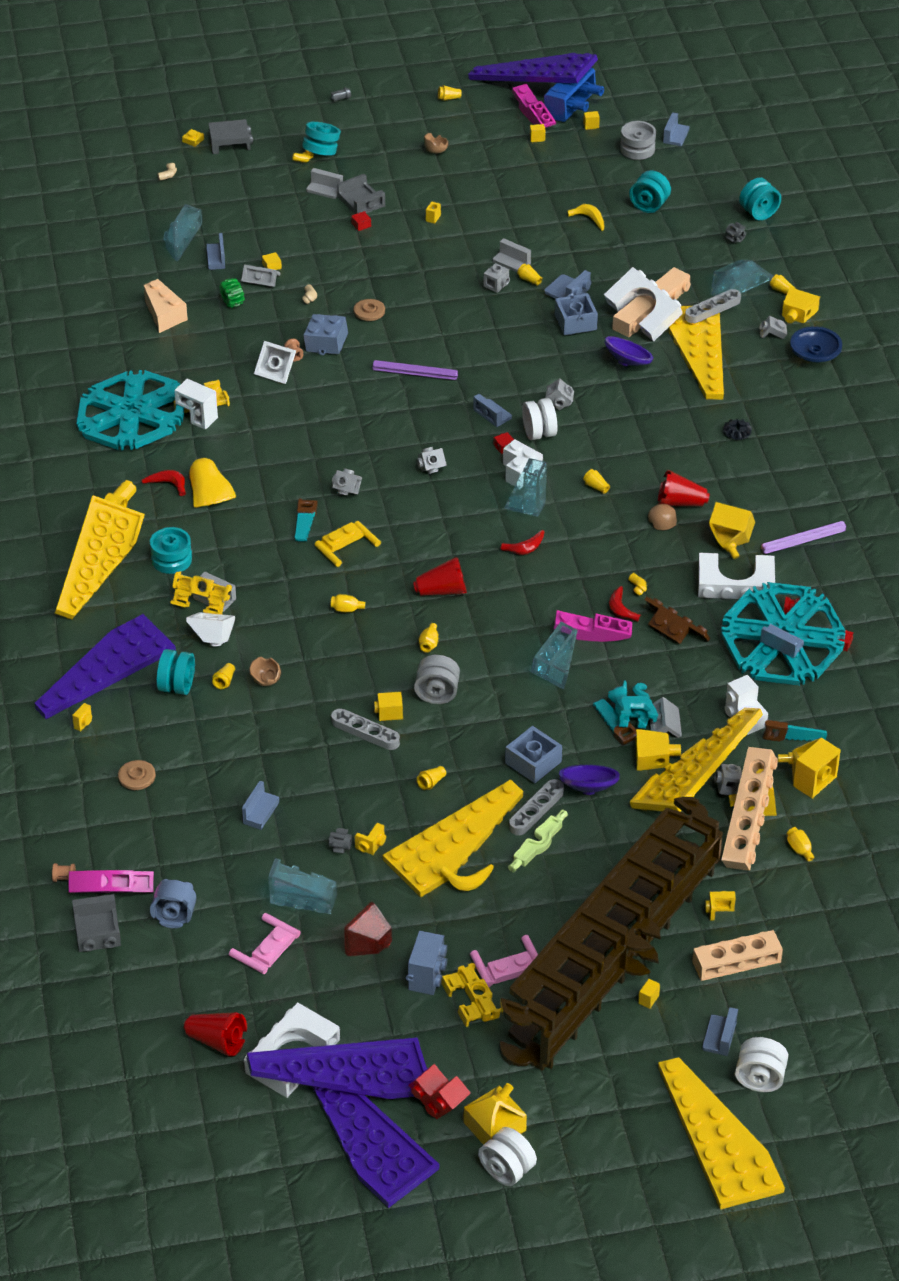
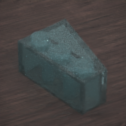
M532 458L528 459L504 509L539 517L546 502L547 462Z
M561 621L535 655L530 672L564 689L578 630Z
M274 859L268 876L270 904L331 914L337 896L335 881L315 873H311V875L298 871L299 867L295 865L291 868L281 864V860Z

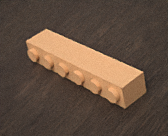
M675 267L655 282L660 290L664 289L672 300H677L679 296L689 290L691 285L690 275ZM650 296L636 297L613 316V330L627 337L638 332L640 329L639 323L653 311L656 300Z

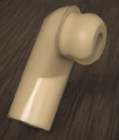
M175 163L167 164L168 170L157 173L159 181L172 178L177 171Z
M311 284L306 285V295L302 299L306 304H309L311 301L316 300L317 293Z

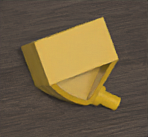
M716 502L709 524L717 543L722 549L729 552L733 559H736L740 556L736 548L749 542L755 520L751 511Z
M819 738L794 749L792 752H788V754H778L777 760L778 763L788 762V764H792L793 787L810 798H814L837 777L841 750L825 739Z
M506 1083L503 1088L499 1085L464 1107V1124L483 1145L492 1139L503 1127H510L520 1134L526 1131L527 1115L509 1096L514 1089L509 1083Z

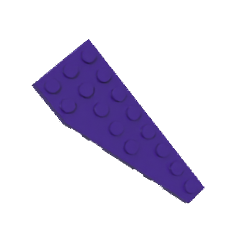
M570 53L476 66L468 75L470 80L578 83L598 59L596 54Z
M142 614L111 630L35 702V709L45 719H48L158 661L165 649L176 651L175 645Z
M418 1038L249 1052L246 1057L251 1076L387 1099L415 1097L408 1085L427 1069Z
M312 1086L358 1180L388 1208L439 1170V1163L365 1095Z

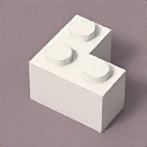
M186 379L175 389L176 404L190 410L191 424L206 430L218 418L215 390L189 379Z
M515 439L503 448V465L506 466V482L521 489L542 471L543 454Z
M748 675L728 683L725 712L729 717L734 716L744 707L761 709L762 717L750 729L747 735L765 728L764 723L768 719V712L757 701L758 686Z

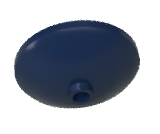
M805 327L792 335L790 347L801 359L821 363L830 361L841 353L842 340L839 335L827 328Z

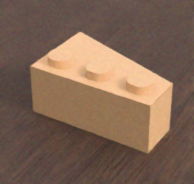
M159 279L144 285L145 302L158 327L159 333L188 320L186 303Z

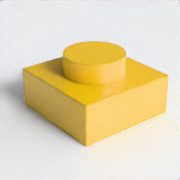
M192 129L182 136L183 143L194 147L204 140L203 133Z
M83 703L72 715L74 729L81 732L85 726L90 724L92 720L90 705Z

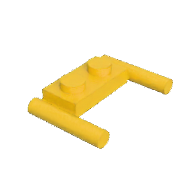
M356 521L323 536L322 541L318 540L314 545L336 567H339L342 561L332 552L363 538V536L375 547L380 546L381 541L361 522Z

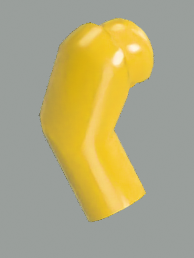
M305 149L303 154L293 153L292 160L308 162L313 158L314 154Z
M632 573L628 580L636 585L633 591L641 596L647 590V583L644 579Z

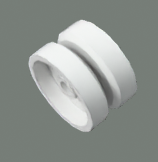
M540 399L537 404L534 401L524 402L522 405V417L528 438L530 440L540 439L542 434L546 438L556 436L557 418L551 399Z
M755 1037L745 1040L741 1045L735 1076L743 1086L759 1092L777 1090L783 1084L788 1052L785 1047L772 1039Z
M510 1127L500 1129L492 1139L479 1149V1158L484 1168L495 1180L505 1186H513L523 1177V1174H526L536 1165L537 1161L535 1151L524 1136Z

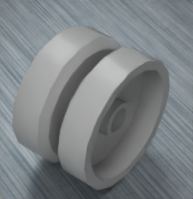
M644 121L626 123L621 129V153L628 158L637 160L651 157L655 151V127Z
M431 655L423 658L418 664L415 679V692L418 697L431 704H443L453 700L457 694L460 676L459 666L454 660L443 655Z

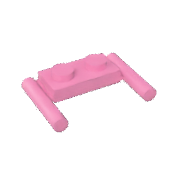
M264 913L262 920L275 928L252 952V957L250 958L234 948L229 952V956L262 974H266L268 968L301 933L294 927Z
M524 935L521 938L527 950L526 952L489 962L487 967H485L477 950L470 953L481 979L485 980L488 987L519 977L537 957L538 953L528 935Z

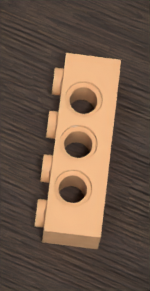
M774 930L694 948L692 962L700 980L704 981L781 963L783 949Z

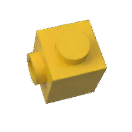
M401 692L378 693V701H374L375 713H379V721L403 719Z

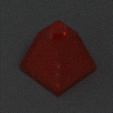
M370 902L344 927L345 954L347 956L379 954L392 942V927L373 902Z

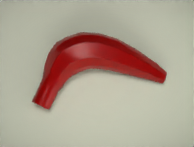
M164 470L142 479V483H173L178 489L179 496L186 494L184 487L185 478L178 471Z
M541 530L532 538L520 543H502L501 550L510 551L518 555L529 554L539 547L545 532Z
M618 587L610 597V610L617 617L638 622L641 615L628 610L623 605V587Z

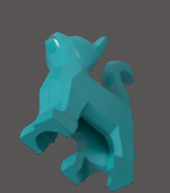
M623 681L622 686L608 691V698L615 704L616 712L619 715V727H628L629 718H638L637 727L645 729L649 719H652L653 722L657 721V710L648 693L642 691L647 689V685L644 683H637L633 687V693L636 696H627L626 681Z

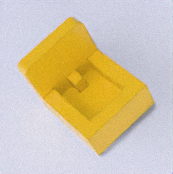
M376 823L368 836L356 833L355 848L361 852L374 855L379 846H383L385 843L384 825Z
M735 891L710 892L709 900H705V911L709 913L710 920H715V912L734 911Z

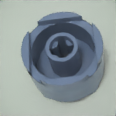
M163 879L156 888L150 906L151 916L153 918L156 917L160 920L159 924L168 928H180L184 923H188L191 920L197 899L193 885L189 882Z

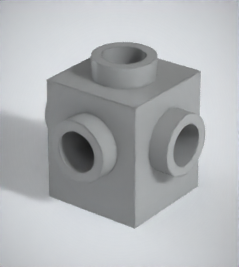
M496 263L484 273V287L497 293L504 286H507L510 281L509 269Z
M559 378L547 386L545 398H550L553 406L560 411L572 404L574 390Z
M433 447L422 449L423 453L418 454L417 465L419 469L421 468L422 472L428 471V474L438 472V468L447 466L442 448L433 450Z
M345 468L343 472L337 470L332 478V488L338 489L337 493L347 496L349 492L358 495L362 477L354 475L353 470Z
M734 764L720 765L719 771H716L714 776V782L717 783L719 794H737L742 775L740 766Z

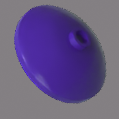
M608 336L604 341L608 351L614 358L619 360L618 362L621 365L641 366L653 361V355L634 342L614 336Z
M574 765L563 768L559 772V779L564 784L586 795H593L595 792L606 790L619 781L620 776L619 772L615 769L600 765Z

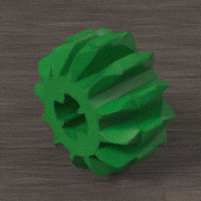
M231 278L221 282L219 286L221 298H223L226 306L231 308L240 306L245 298L243 288L238 280Z

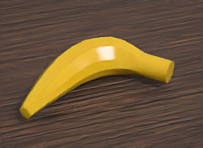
M583 204L567 211L569 217L577 214L589 216L601 231L605 229L602 215L593 205Z
M490 864L470 876H458L446 866L440 870V873L448 878L456 889L470 891L484 883L494 866Z

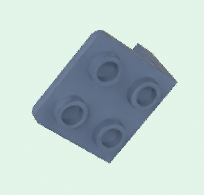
M585 270L576 279L567 275H560L545 289V294L553 298L567 297L571 293L574 295L585 294L590 289L591 272Z

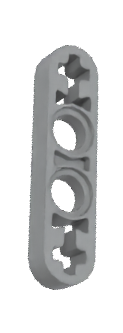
M731 289L689 307L685 311V320L688 323H698L738 305L741 301L740 291Z
M336 709L331 714L332 724L338 729L388 750H394L400 745V736L398 732L345 709ZM359 723L362 726L359 728H355L352 725ZM370 731L379 732L377 735L369 734Z
M557 779L548 781L510 819V832L514 835L525 834L563 796L564 784ZM546 799L548 802L541 804L538 800ZM534 811L536 814L529 816L526 812Z

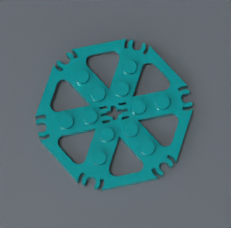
M130 370L129 375L128 371L92 385L91 388H88V395L83 393V397L80 398L77 428L79 432H82V436L85 439L117 450L119 445L121 450H124L126 445H130V450H132L134 444L137 449L170 435L173 431H176L175 425L180 426L181 422H183L184 407L176 404V410L171 413L156 408L175 400V389L180 386V383L144 370V374L142 370H139V373L136 375ZM148 379L165 384L163 387L143 395L144 383ZM119 381L126 382L124 397L103 390L115 385ZM88 405L107 410L93 417L85 416ZM139 422L158 428L144 435H138ZM120 424L119 433L115 437L99 433Z
M767 582V585L762 583V590H757L756 586H753L752 592L749 588L724 615L722 625H727L728 627L721 628V636L738 669L740 670L742 667V673L746 670H751L750 678L755 677L754 680L800 686V683L802 685L805 684L804 677H809L812 682L815 676L818 679L843 651L845 641L838 640H845L846 633L828 598L826 597L824 600V594L815 597L816 589L811 590V587ZM775 595L798 596L800 600L785 615ZM753 603L757 605L765 621L737 618V616L748 604ZM821 611L825 613L832 629L804 625L816 612ZM772 624L804 640L803 646L825 648L829 651V654L818 666H813L803 647L795 658L782 653L792 673L789 676L767 673L765 668L780 651L761 642L748 657L743 658L735 646L734 640L737 638L760 640L762 628L764 626L768 628Z

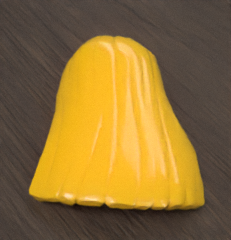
M200 458L192 463L189 476L195 508L222 503L236 497L231 484L220 473L212 460Z

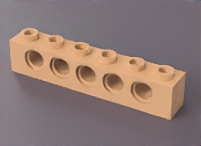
M748 747L722 856V862L726 868L750 871L751 864L755 862L756 853L754 851L756 845L759 844L760 826H763L765 818L763 812L769 803L768 791L769 788H772L773 769L777 768L778 763L777 757L771 749ZM759 769H764L761 773H756ZM759 787L758 791L752 792L754 788ZM755 806L752 811H747L749 807ZM746 825H751L749 829L743 830ZM746 844L743 849H738L740 845Z

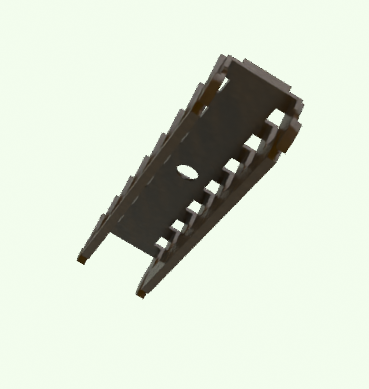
M693 797L675 798L674 805L683 812L665 808L510 986L509 993L522 1005L526 1006H521L519 1003L501 998V1011L504 1017L514 1024L508 1031V1036L521 1048H525L519 1049L518 1046L500 1041V1053L508 1065L527 1066L531 1064L540 1070H543L545 1067L552 1069L555 1055L570 1038L573 1040L577 1039L578 1028L593 1010L597 1012L601 1010L602 999L617 982L620 984L624 983L625 973L633 976L651 973L640 961L635 960L634 956L636 958L639 956L641 959L659 964L658 954L649 943L654 938L661 939L660 930L662 928L667 930L670 928L671 917L685 901L691 903L693 891L707 875L710 877L714 875V867L720 860L723 832L718 830L719 821L708 816L707 809L699 803V799ZM685 825L704 835L705 842L698 846L696 843L683 841L675 835ZM661 851H663V852L658 856V858H657L654 862H652V861L657 857V855H658ZM681 866L682 869L674 877L675 871ZM639 877L640 879L634 884V886L631 889H629ZM660 892V895L652 903V898ZM616 904L615 908L609 913L608 916H606V915L608 914V912H609V911L614 907V905ZM636 918L637 922L628 931V927ZM591 932H593V933L590 935V937L584 942V944H582L583 941L589 936V934H590ZM614 945V949L605 958L604 955ZM567 960H569V961L566 963V965L560 970V972H558V970L564 965V963H565ZM590 973V977L583 985H581L580 983ZM543 988H545V989L541 992V994H540V995L535 999V1001H534L533 999L540 993V991H541ZM566 1001V1005L564 1006V1008L559 1013H557L556 1011ZM541 1030V1044L539 1045L532 1040Z

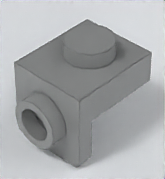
M771 316L762 321L759 326L760 337L765 338L769 332L782 339L787 336L786 324L782 320H777Z

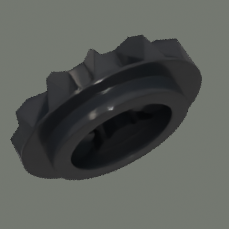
M730 419L729 422H725L723 432L731 439L741 440L751 435L752 427L750 422H745L744 419Z

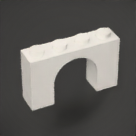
M634 267L604 294L607 303L617 312L638 296L654 298L656 300L655 308L639 323L641 331L653 342L683 314L679 301L676 299L672 300L664 289L660 290L652 279L649 281L641 270L637 271Z
M699 553L698 597L740 599L749 588L753 592V586H756L757 590H762V583L766 585L767 582L775 583L774 556L756 555L754 574L744 580H732L720 573L717 553Z
M297 1003L286 1012L284 1018L272 1027L271 1032L266 1037L261 1038L258 1046L252 1052L278 1050L282 1045L291 1041H303L314 1047L336 1045L340 1040V1029L338 1025ZM246 1055L244 1059L245 1073L251 1076ZM251 1076L286 1098L299 1085L297 1083Z

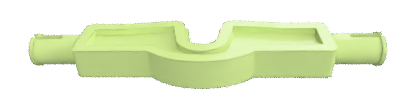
M561 810L555 817L551 815L534 832V836L540 841L530 838L526 839L520 849L514 854V861L508 866V869L514 873L521 865L525 867L537 854L546 851L551 845L553 836L562 828V821L568 816V813Z

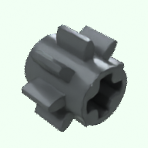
M738 222L729 224L726 228V238L733 243L741 242L746 236L744 231L746 227Z
M337 828L336 832H331L329 847H334L333 852L343 854L345 849L350 850L353 837L348 834V829Z

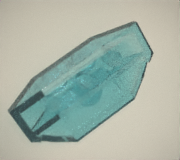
M187 204L183 206L175 220L171 222L168 231L164 233L166 249L175 261H179L202 225V210Z
M738 260L714 271L711 295L716 296L731 289L743 293L772 280L774 276L752 260Z

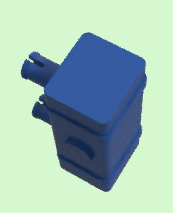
M590 68L578 83H556L544 95V104L555 120L565 122L577 109L586 112L589 108V105H586L589 102L586 100L592 94L602 96L604 87L596 85L595 69Z

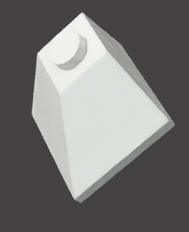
M264 341L254 374L286 384L296 350Z
M198 612L187 617L186 621L203 642H209L211 646H221V644L229 639L235 616Z

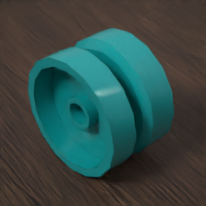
M308 122L305 128L307 136L303 138L302 143L303 148L320 155L336 154L338 147L336 141L339 140L340 129L323 122Z
M653 170L642 173L629 190L631 202L636 208L646 213H654L659 210L671 194V186L667 178Z
M755 178L742 189L739 203L753 218L765 220L771 217L779 208L781 194L766 179Z
M167 527L158 530L152 535L150 539L152 565L156 570L162 573L175 574L176 572L186 570L191 565V539L186 531L181 528Z
M165 649L163 651L157 671V688L159 691L170 693L174 688L176 694L187 695L189 693L195 672L194 654L181 652L178 656L175 650Z

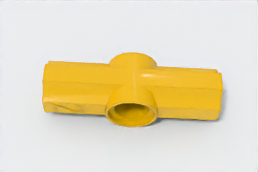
M126 480L121 483L114 493H108L105 500L127 507L129 499L136 492V486L131 481Z

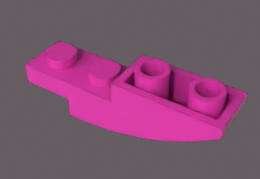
M527 84L513 87L512 93L519 102L518 107L534 125L544 124L545 127L556 124L555 119L544 103L537 100Z
M557 610L554 619V629L570 632V638L599 642L617 641L631 638L632 622L595 614L593 619Z
M69 871L68 893H153L154 871Z

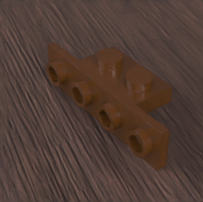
M647 596L644 599L649 606L657 610L648 624L678 644H681L689 631L707 641L711 639L707 634V629L701 625L696 627L692 624L693 621L686 616H678V612L673 608L668 607L667 609L663 607V603L658 599L654 598L652 600Z

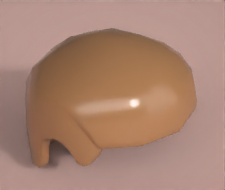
M428 133L424 136V146L428 152L437 154L444 152L448 148V140L441 137V135L434 138L432 133Z
M658 504L648 512L649 522L653 523L655 529L668 530L676 526L677 517L673 507L667 504Z
M258 657L251 663L249 668L251 677L261 686L275 684L281 675L280 665L272 658L264 659Z

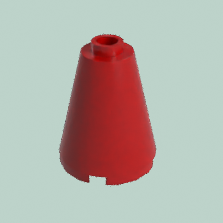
M670 470L665 471L663 477L667 478L666 481L661 482L658 504L703 507L704 503H708L710 493H707L706 488Z
M458 557L452 558L416 577V581L413 582L416 593L420 592V595L467 593Z
M237 1012L194 1014L186 1019L184 1030L189 1037L227 1056H235L244 1045L245 1039H242L243 1032H247V1022L244 1015Z

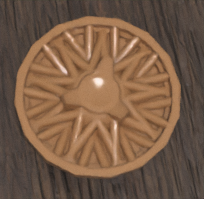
M364 299L356 303L354 314L361 320H378L385 314V306L379 300Z
M134 760L125 763L120 768L118 777L119 782L125 788L140 790L149 787L154 782L156 774L152 764L142 760Z

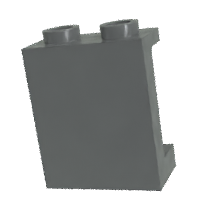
M246 119L208 123L213 154H219V146L246 143L247 150H251L250 144H253L251 127L247 125Z
M365 174L337 184L338 198L354 214L363 211L369 213L385 207V192L382 190L374 191L367 184V176Z
M114 894L72 900L79 952L121 946Z

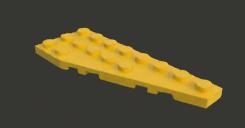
M681 306L683 314L669 326V334L673 336L674 343L678 345L685 363L692 370L694 379H697L705 399L723 400L720 313L698 323H688L685 320V311L692 306Z
M94 495L92 496L55 614L73 620L133 549L137 542L145 514Z
M744 707L727 720L728 724L721 729L716 728L712 731L710 738L707 740L703 738L681 754V759L674 764L669 763L665 766L666 771L658 775L656 773L631 799L629 802L631 807L642 810L664 811L665 808L682 811L674 805V799L695 796L709 777L762 717L761 709Z
M512 780L507 781L383 854V861L421 898L449 881L448 878L440 873L444 866L454 874H457V870L466 864L469 856L476 852L491 835L494 827L503 821L506 813L510 812L522 799L523 790Z
M679 1057L658 1062L660 1074L719 1208L724 1209L784 1193L785 1187L767 1149Z

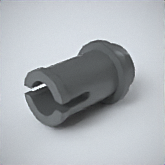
M346 87L342 90L331 92L333 102L351 97V91Z

